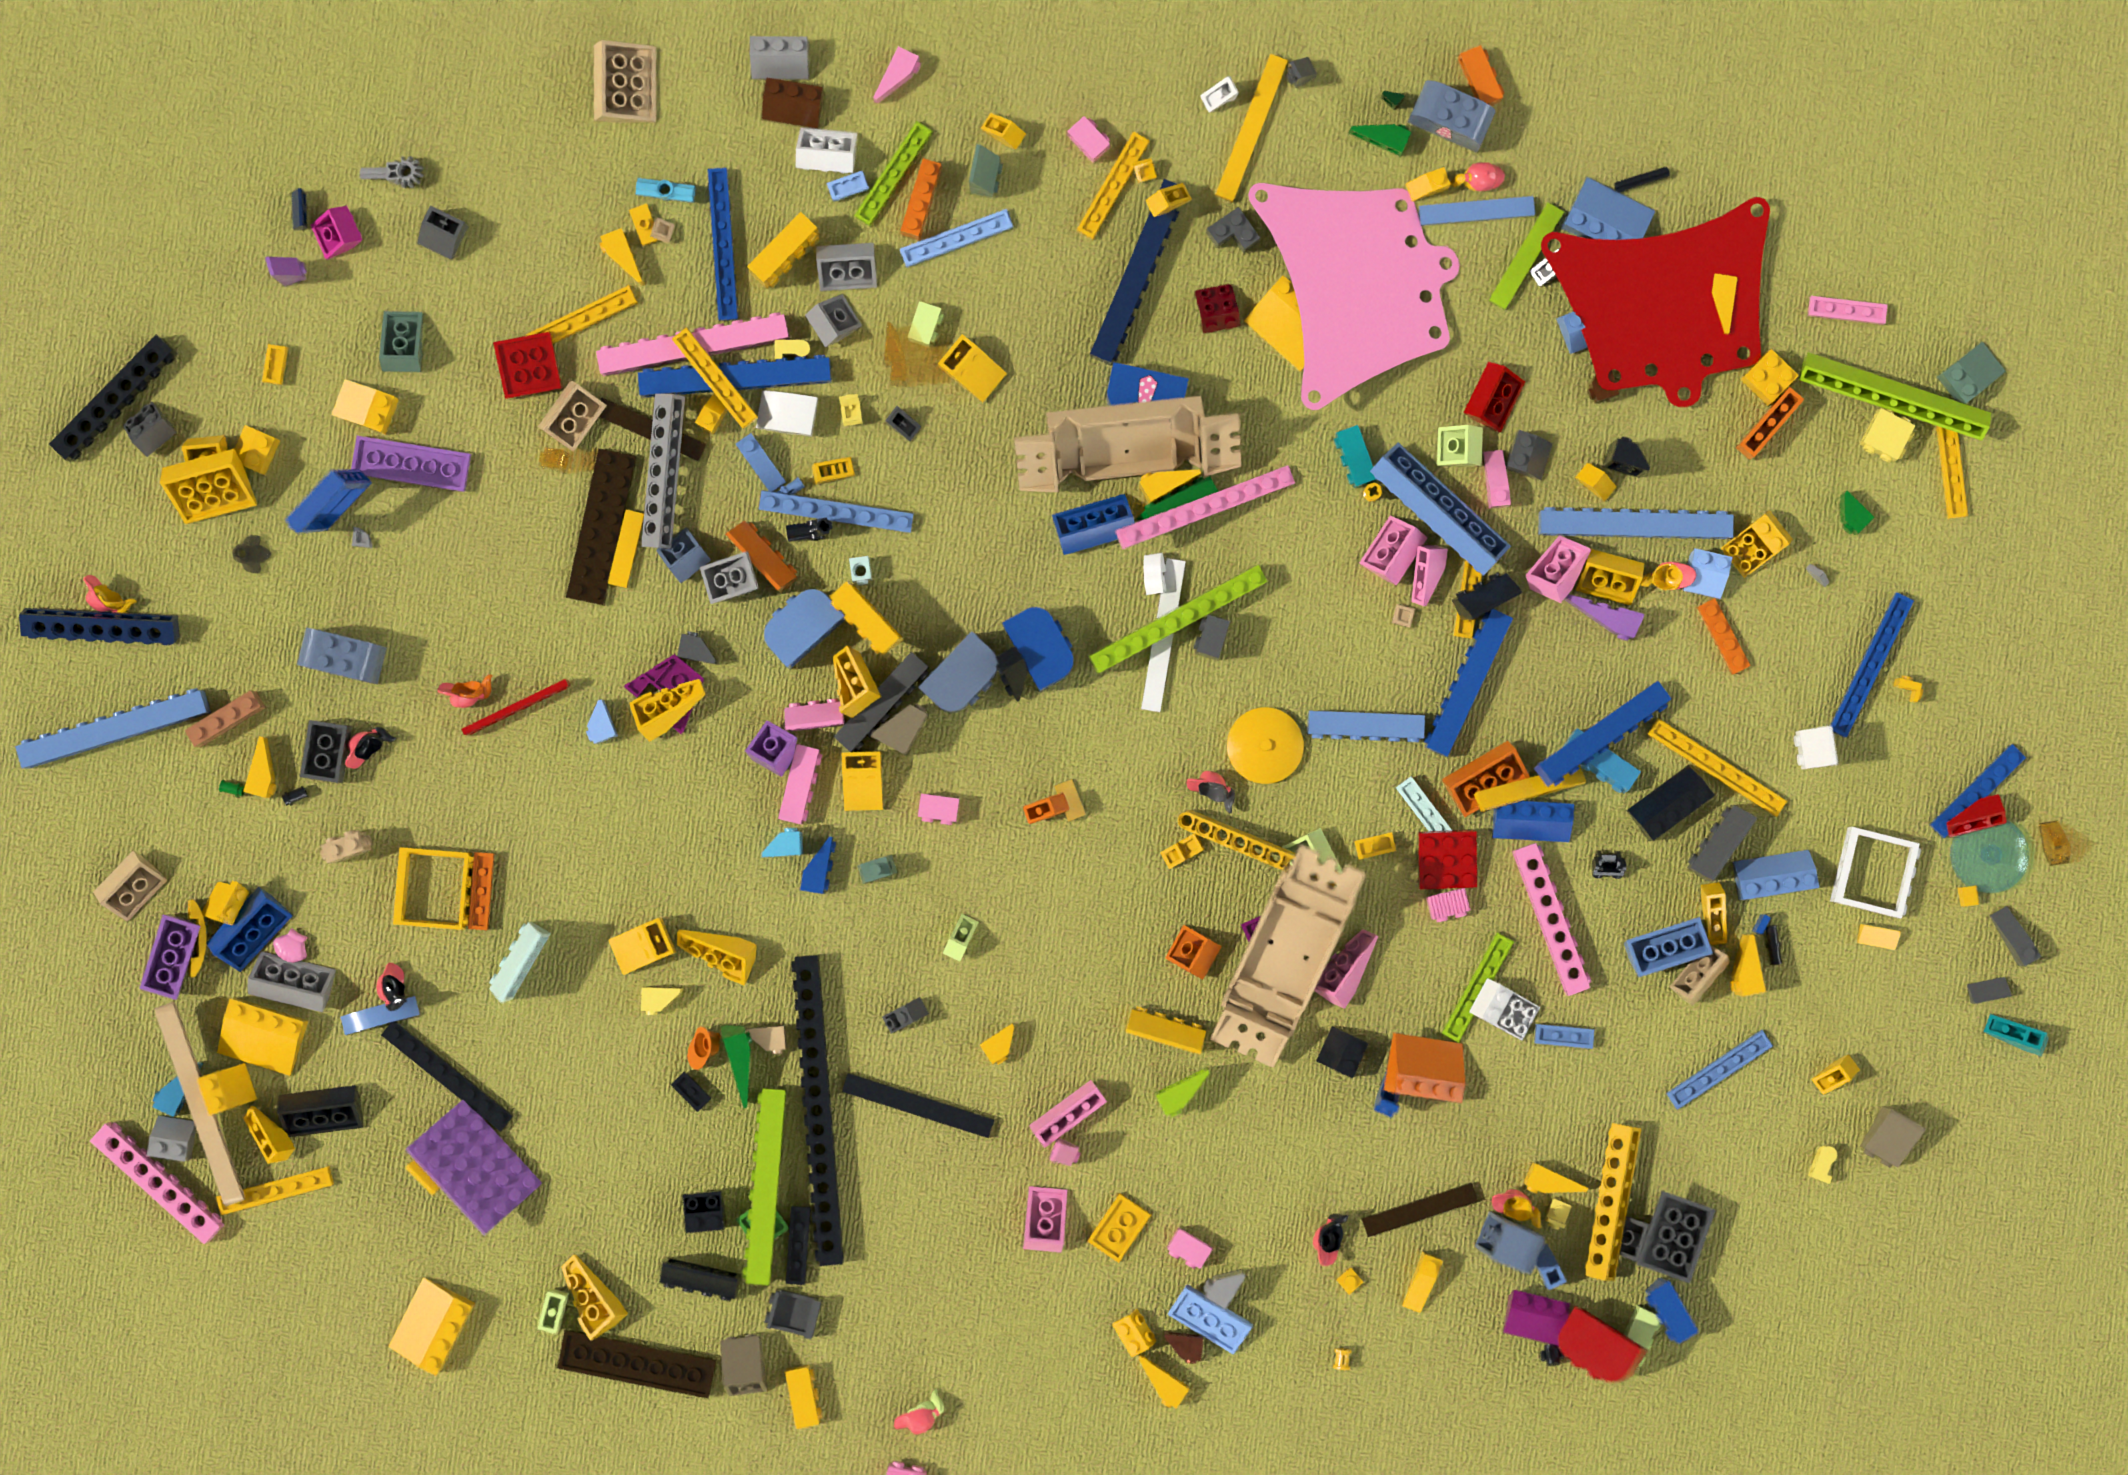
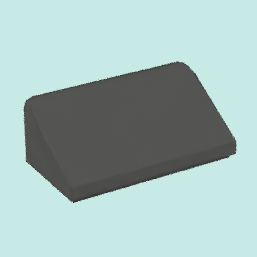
M2005 977L1967 984L1972 1004L2012 996Z

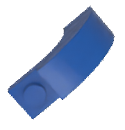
M1385 1073L1376 1096L1374 1111L1392 1118L1394 1113L1397 1114L1400 1107L1398 1105L1400 1094L1384 1090Z

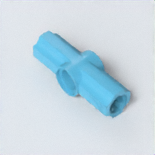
M638 178L636 182V195L661 198L665 201L675 200L693 203L695 186L672 183L667 180L657 181ZM663 187H670L668 194H661Z

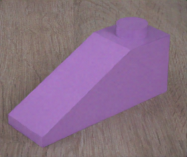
M291 257L265 258L271 277L282 285L287 286L306 280L305 273H307L304 262H301L299 259Z

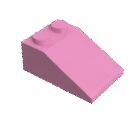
M1559 535L1526 574L1530 590L1561 603L1573 589L1591 549Z
M1029 1186L1023 1249L1062 1252L1067 1190Z

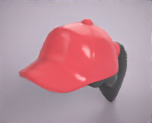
M1204 771L1199 779L1190 778L1187 780L1186 785L1189 790L1199 792L1200 795H1205L1215 802H1224L1225 810L1230 814L1232 813L1235 791L1226 785L1224 778L1220 774Z

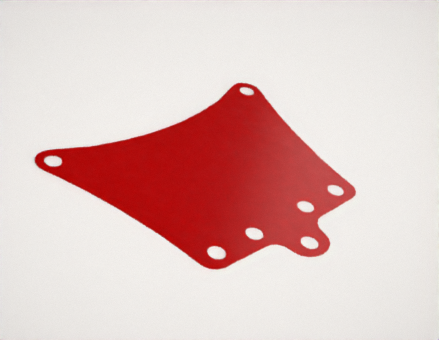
M1753 197L1723 216L1695 227L1660 236L1610 240L1588 239L1559 232H1550L1543 237L1541 241L1542 252L1562 285L1574 313L1580 317L1581 322L1586 327L1581 329L1591 356L1597 381L1603 389L1619 390L1652 384L1659 385L1664 389L1667 399L1672 405L1689 407L1695 404L1701 397L1702 381L1707 375L1751 366L1759 361L1761 356L1759 327L1760 280L1763 249L1770 216V206L1765 199ZM1754 204H1760L1763 207V214L1759 217H1755L1751 213V207ZM1551 239H1557L1561 244L1557 252H1552L1548 249V242ZM1715 274L1737 277L1729 334H1724L1712 295ZM1740 347H1747L1750 351L1749 357L1745 360L1737 356V351ZM1704 354H1710L1713 357V364L1709 367L1701 364V357ZM1650 363L1655 364L1658 368L1657 374L1653 377L1645 373V367ZM1613 369L1618 370L1621 374V379L1616 383L1611 382L1608 378L1609 372ZM1682 387L1690 390V397L1687 400H1681L1678 397V390Z

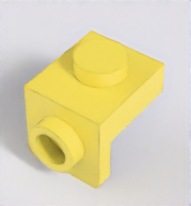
M848 394L839 397L843 425L862 424L858 394Z

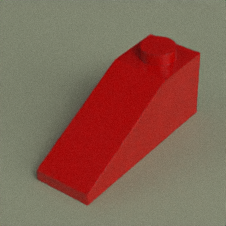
M1999 794L1977 800L1946 824L1950 838L2005 824L2007 820Z

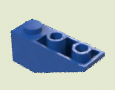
M829 836L804 869L800 887L801 891L824 894L825 890L828 891L830 879H827L828 871H832L833 860H830L831 852L834 853L836 848V841H833L834 837Z

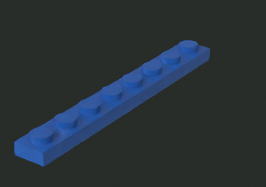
M727 167L708 169L718 320L732 321L738 320L728 170Z
M1898 592L1894 594L1830 724L1834 733L1847 738L1914 600Z

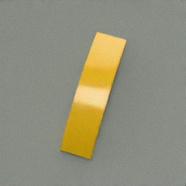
M188 900V919H196V924L201 926L196 939V958H190L188 964V977H195L204 959L207 937L204 918L195 900Z

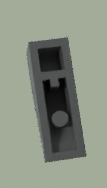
M2007 906L1989 915L2018 966L2025 967L2041 958L2033 941Z

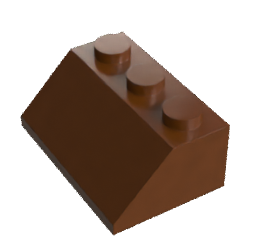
M766 77L762 120L818 129L825 93L823 87Z

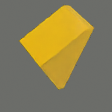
M1586 463L1575 477L1603 502L1616 489V485L1604 471L1589 463Z

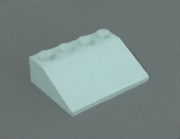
M533 922L522 925L519 930L520 937L517 941L514 940L509 947L511 951L509 956L502 959L499 965L501 967L499 973H495L489 982L491 984L490 991L501 1002L514 998L551 934Z

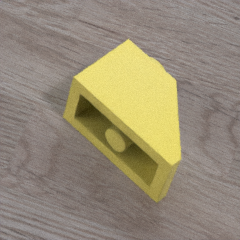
M642 987L641 1011H646L647 1015H657L658 1011L664 1010L682 993L683 988Z

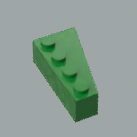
M1202 476L1193 481L1194 485L1190 487L1184 485L1177 489L1178 493L1172 496L1169 493L1160 498L1161 502L1157 504L1152 502L1144 507L1145 510L1136 519L1140 522L1219 491L1210 476L1205 479Z

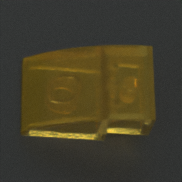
M887 322L884 362L886 366L891 367L890 381L892 386L908 387L905 354L896 330L891 322Z

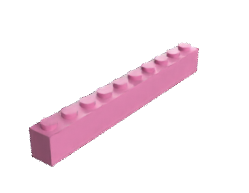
M772 313L768 318L763 319L761 316L750 318L751 321L747 322L736 320L732 322V325L727 326L716 324L713 325L712 329L707 330L705 327L696 328L694 332H691L709 356L775 343V340H790L786 317L780 313ZM668 335L657 336V339L650 341L649 338L640 339L635 344L624 342L615 348L604 346L600 348L601 350L596 351L599 370L602 376L688 359L673 342L672 338L675 336L668 337Z

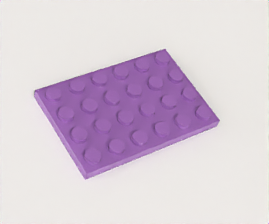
M464 1100L460 1101L406 1148V1151L483 1235H486L542 1184L489 1124Z

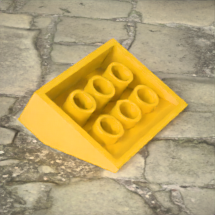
M1282 275L1245 318L1244 322L1295 368L1301 371L1304 368L1305 362L1300 311L1293 283Z
M234 449L162 468L160 484L185 524L257 505L243 463Z
M846 581L830 596L833 600L831 602L832 606L837 611L841 609L846 614L844 616L845 620L851 626L855 624L859 628L857 630L858 634L864 640L868 638L872 642L870 646L877 654L879 652L885 654L905 640L854 584Z
M230 998L223 1019L217 1053L291 1076L309 1021L239 998Z
M423 1277L388 1347L419 1368L435 1376L438 1375L475 1303Z

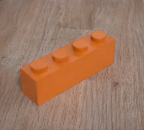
M925 158L922 159L900 230L901 235L920 241L941 174V163Z
M1791 387L1784 390L1735 448L1749 460L1754 458L1804 399Z

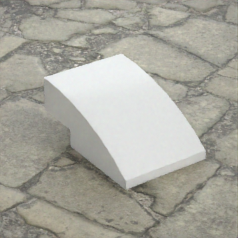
M762 391L756 429L812 437L818 398L792 393Z

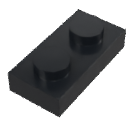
M686 1071L671 1084L697 1112L712 1099Z

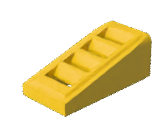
M851 457L814 463L812 465L815 484L855 476ZM842 463L846 464L847 473H844ZM835 465H838L839 474H836ZM829 466L832 474L831 476L828 475L827 467ZM820 468L823 470L824 477L820 475Z

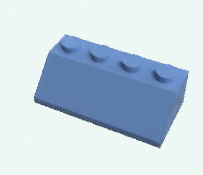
M1809 850L1732 862L1738 900L1819 888L1817 870Z
M1700 917L1626 940L1624 943L1629 961L1638 977L1713 954Z

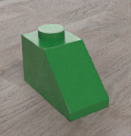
M1847 490L1840 495V522L1844 525L1843 529L1848 534H1859L1875 517Z

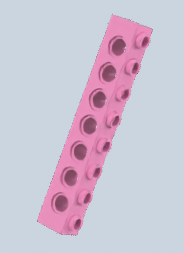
M1532 843L1512 851L1565 995L1570 996L1589 989V983H1591L1588 972L1583 970L1584 960L1581 954H1577L1575 948L1578 947L1577 941L1574 936L1570 935L1568 930L1571 929L1568 918H1564L1562 914L1564 907L1561 900L1556 898L1557 888L1555 883L1549 879L1548 875L1551 873L1547 863H1543L1542 857L1544 854L1541 846ZM1531 859L1537 862V867L1534 870L1528 867V862ZM1541 877L1544 881L1541 888L1535 886V879ZM1548 895L1551 900L1548 906H1544L1541 902L1542 897ZM1552 913L1557 916V922L1554 924L1548 921V917ZM1559 931L1564 934V939L1561 942H1557L1555 939V934ZM1566 949L1571 953V957L1568 960L1562 958V952ZM1573 967L1578 972L1575 978L1569 976V970Z
M114 1122L105 1123L90 1142L203 1244L210 1242L225 1225L221 1222L222 1218L216 1213L212 1214L207 1209V1204L202 1200H197L189 1188L182 1187L178 1183L179 1179L173 1174L169 1175L160 1162H155L150 1156H147V1150L144 1148L140 1149L136 1145L137 1142L129 1135L126 1136L121 1132L122 1128ZM114 1138L119 1140L118 1148L112 1144ZM128 1151H131L134 1155L132 1161L127 1158ZM142 1164L148 1167L146 1174L141 1171ZM156 1177H160L162 1179L161 1186L156 1185ZM171 1189L177 1194L175 1199H172L169 1195ZM185 1202L190 1204V1212L184 1210ZM199 1215L205 1218L204 1225L198 1222Z

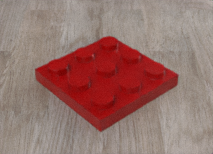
M550 331L493 342L505 399L562 388Z
M1476 830L1418 832L1420 890L1477 888Z

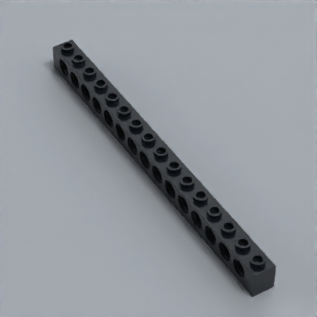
M819 955L794 957L795 961H791L792 973L796 972V980H793L794 992H797L798 999H795V1011H799L796 1027L801 1033V1038H798V1049H802V1057H799L800 1069L804 1070V1076H801V1087L805 1088L806 1095L802 1096L803 1107H807V1115H804V1124L808 1126L809 1134H806V1146H810V1153H807V1162L812 1167V1173H809V1184H813V1192H810L811 1204H815V1211H812V1222L816 1223L817 1230L813 1231L814 1242H818V1250H815L816 1262L819 1261L820 1266L842 1265L844 1263ZM803 970L811 972L810 980L805 981L802 979L801 973ZM805 989H810L813 992L811 1000H806L803 997ZM807 1008L814 1011L813 1019L805 1017L804 1012ZM807 1028L815 1029L816 1036L814 1038L807 1037ZM809 1047L817 1049L818 1054L816 1057L808 1055ZM811 1066H816L819 1069L818 1076L813 1077L810 1075L809 1069ZM814 1085L819 1086L821 1089V1093L818 1096H814L811 1093V1087ZM820 1105L822 1107V1114L815 1115L812 1107ZM816 1124H821L824 1127L822 1134L815 1133L814 1126ZM816 1144H823L826 1148L825 1152L822 1154L818 1153L815 1149ZM817 1164H826L827 1171L824 1173L819 1172ZM819 1183H827L829 1190L827 1192L820 1191ZM823 1201L828 1202L830 1210L823 1211L820 1208V1203ZM829 1221L832 1224V1229L824 1230L822 1222ZM826 1240L832 1241L833 1249H825L823 1242Z

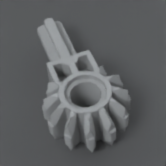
M401 156V162L397 160L386 162V167L361 168L360 178L386 179L390 183L401 184V187L404 189L408 185L412 189L414 188V182L418 185L420 184L418 178H423L424 175L419 172L424 169L422 166H419L420 162L417 159L413 161L412 156H409L407 160L404 156ZM411 168V174L404 176L405 169Z

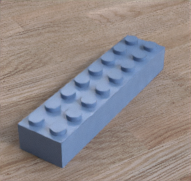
M1400 443L1392 447L1371 469L1370 472L1377 480L1381 481L1391 493L1395 494L1405 506L1416 513L1419 519L1428 524L1432 531L1441 536L1449 546L1454 548L1463 559H1466L1483 576L1511 547Z

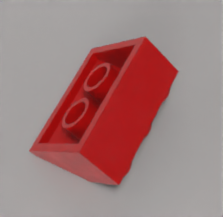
M1488 361L1463 413L1472 420L1501 433L1525 381L1506 366Z

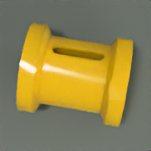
M1377 483L1368 484L1363 491L1364 498L1370 502L1376 501L1382 494L1381 486ZM1373 488H1375V489H1376L1375 493H1376L1377 495L1374 494L1373 496H1370V495H1369V494H1370V491H1369V490H1372Z
M1335 1348L1336 1360L1333 1368L1350 1370L1349 1354H1351L1352 1350Z

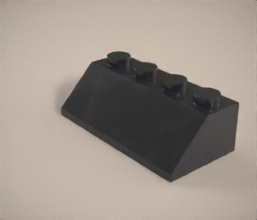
M1687 765L1626 811L1648 841H1654L1715 795L1705 781Z
M356 1085L279 1095L277 1114L284 1131L289 1137L363 1128L361 1100Z
M666 1257L661 1264L659 1283H663V1286L666 1288L674 1289L677 1286L681 1287L682 1291L693 1293L695 1290L701 1292L703 1296L712 1297L717 1295L720 1296L721 1300L731 1301V1299L737 1297L742 1274Z

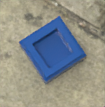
M1760 914L1752 932L1762 935L1771 920L1770 917Z

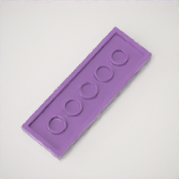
M357 436L351 469H360L367 477L465 492L471 454Z

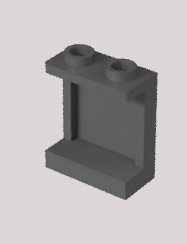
M777 1288L776 1292L771 1294L769 1304H772L771 1312L767 1311L764 1323H768L767 1329L774 1328L802 1335L804 1338L812 1340L822 1299Z

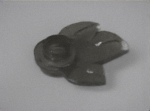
M257 535L246 537L243 543L235 546L232 551L234 560L242 563L246 571L255 574L261 572L260 563L268 560L271 556V552L266 547L259 545L260 536ZM242 550L246 553L244 557H240Z

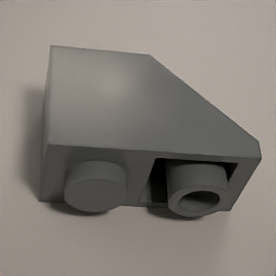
M1309 57L1289 62L1286 78L1290 85L1293 84L1295 88L1316 78L1317 72Z
M918 997L884 1015L882 1018L892 1034L929 1013L921 998Z

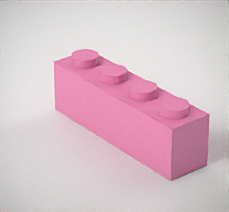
M796 745L778 819L801 825L803 821H807L809 810H806L807 803L812 801L813 792L811 787L812 784H816L818 773H815L817 765L820 766L823 757L819 749Z
M1090 1080L1030 1124L1029 1127L1045 1148L1107 1101Z

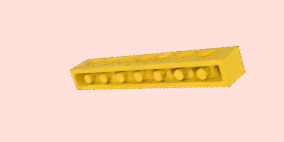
M1612 1123L1609 1130V1143L1605 1151L1606 1160L1602 1169L1603 1177L1599 1187L1598 1204L1595 1208L1596 1217L1592 1226L1593 1234L1589 1244V1257L1585 1265V1276L1604 1281H1615L1642 1128Z

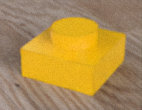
M1152 158L1133 163L1138 183L1157 178Z
M1351 1267L1336 1279L1349 1295L1363 1283L1362 1279Z

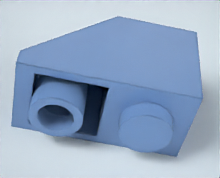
M1545 1244L1537 1257L1536 1267L1545 1287L1550 1290L1565 1283L1566 1280L1548 1244Z

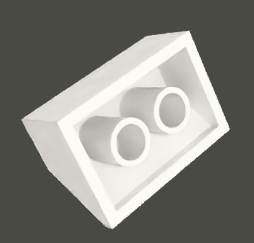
M800 128L796 146V168L804 170L814 169L824 172L853 173L857 133Z

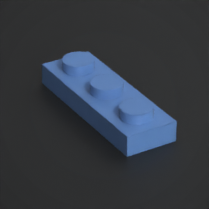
M1536 1024L1534 1043L1593 1049L1594 1029Z

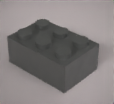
M309 720L300 777L343 783L346 768L345 762L348 756L347 742L350 740L352 727Z

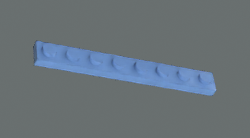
M761 490L759 510L817 519L827 517L830 521L911 533L914 514Z

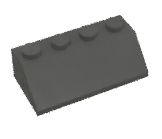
M1736 805L1727 806L1721 813L1722 818L1719 823L1715 822L1711 827L1710 832L1712 833L1699 844L1700 850L1697 854L1693 853L1689 858L1687 868L1705 881H1714L1758 819L1757 817Z

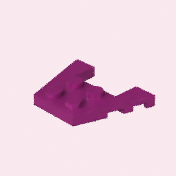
M674 654L633 681L625 684L624 688L638 698L650 683L661 691V689H673L679 684L700 679L703 684L704 678ZM693 707L672 726L681 735L684 733Z

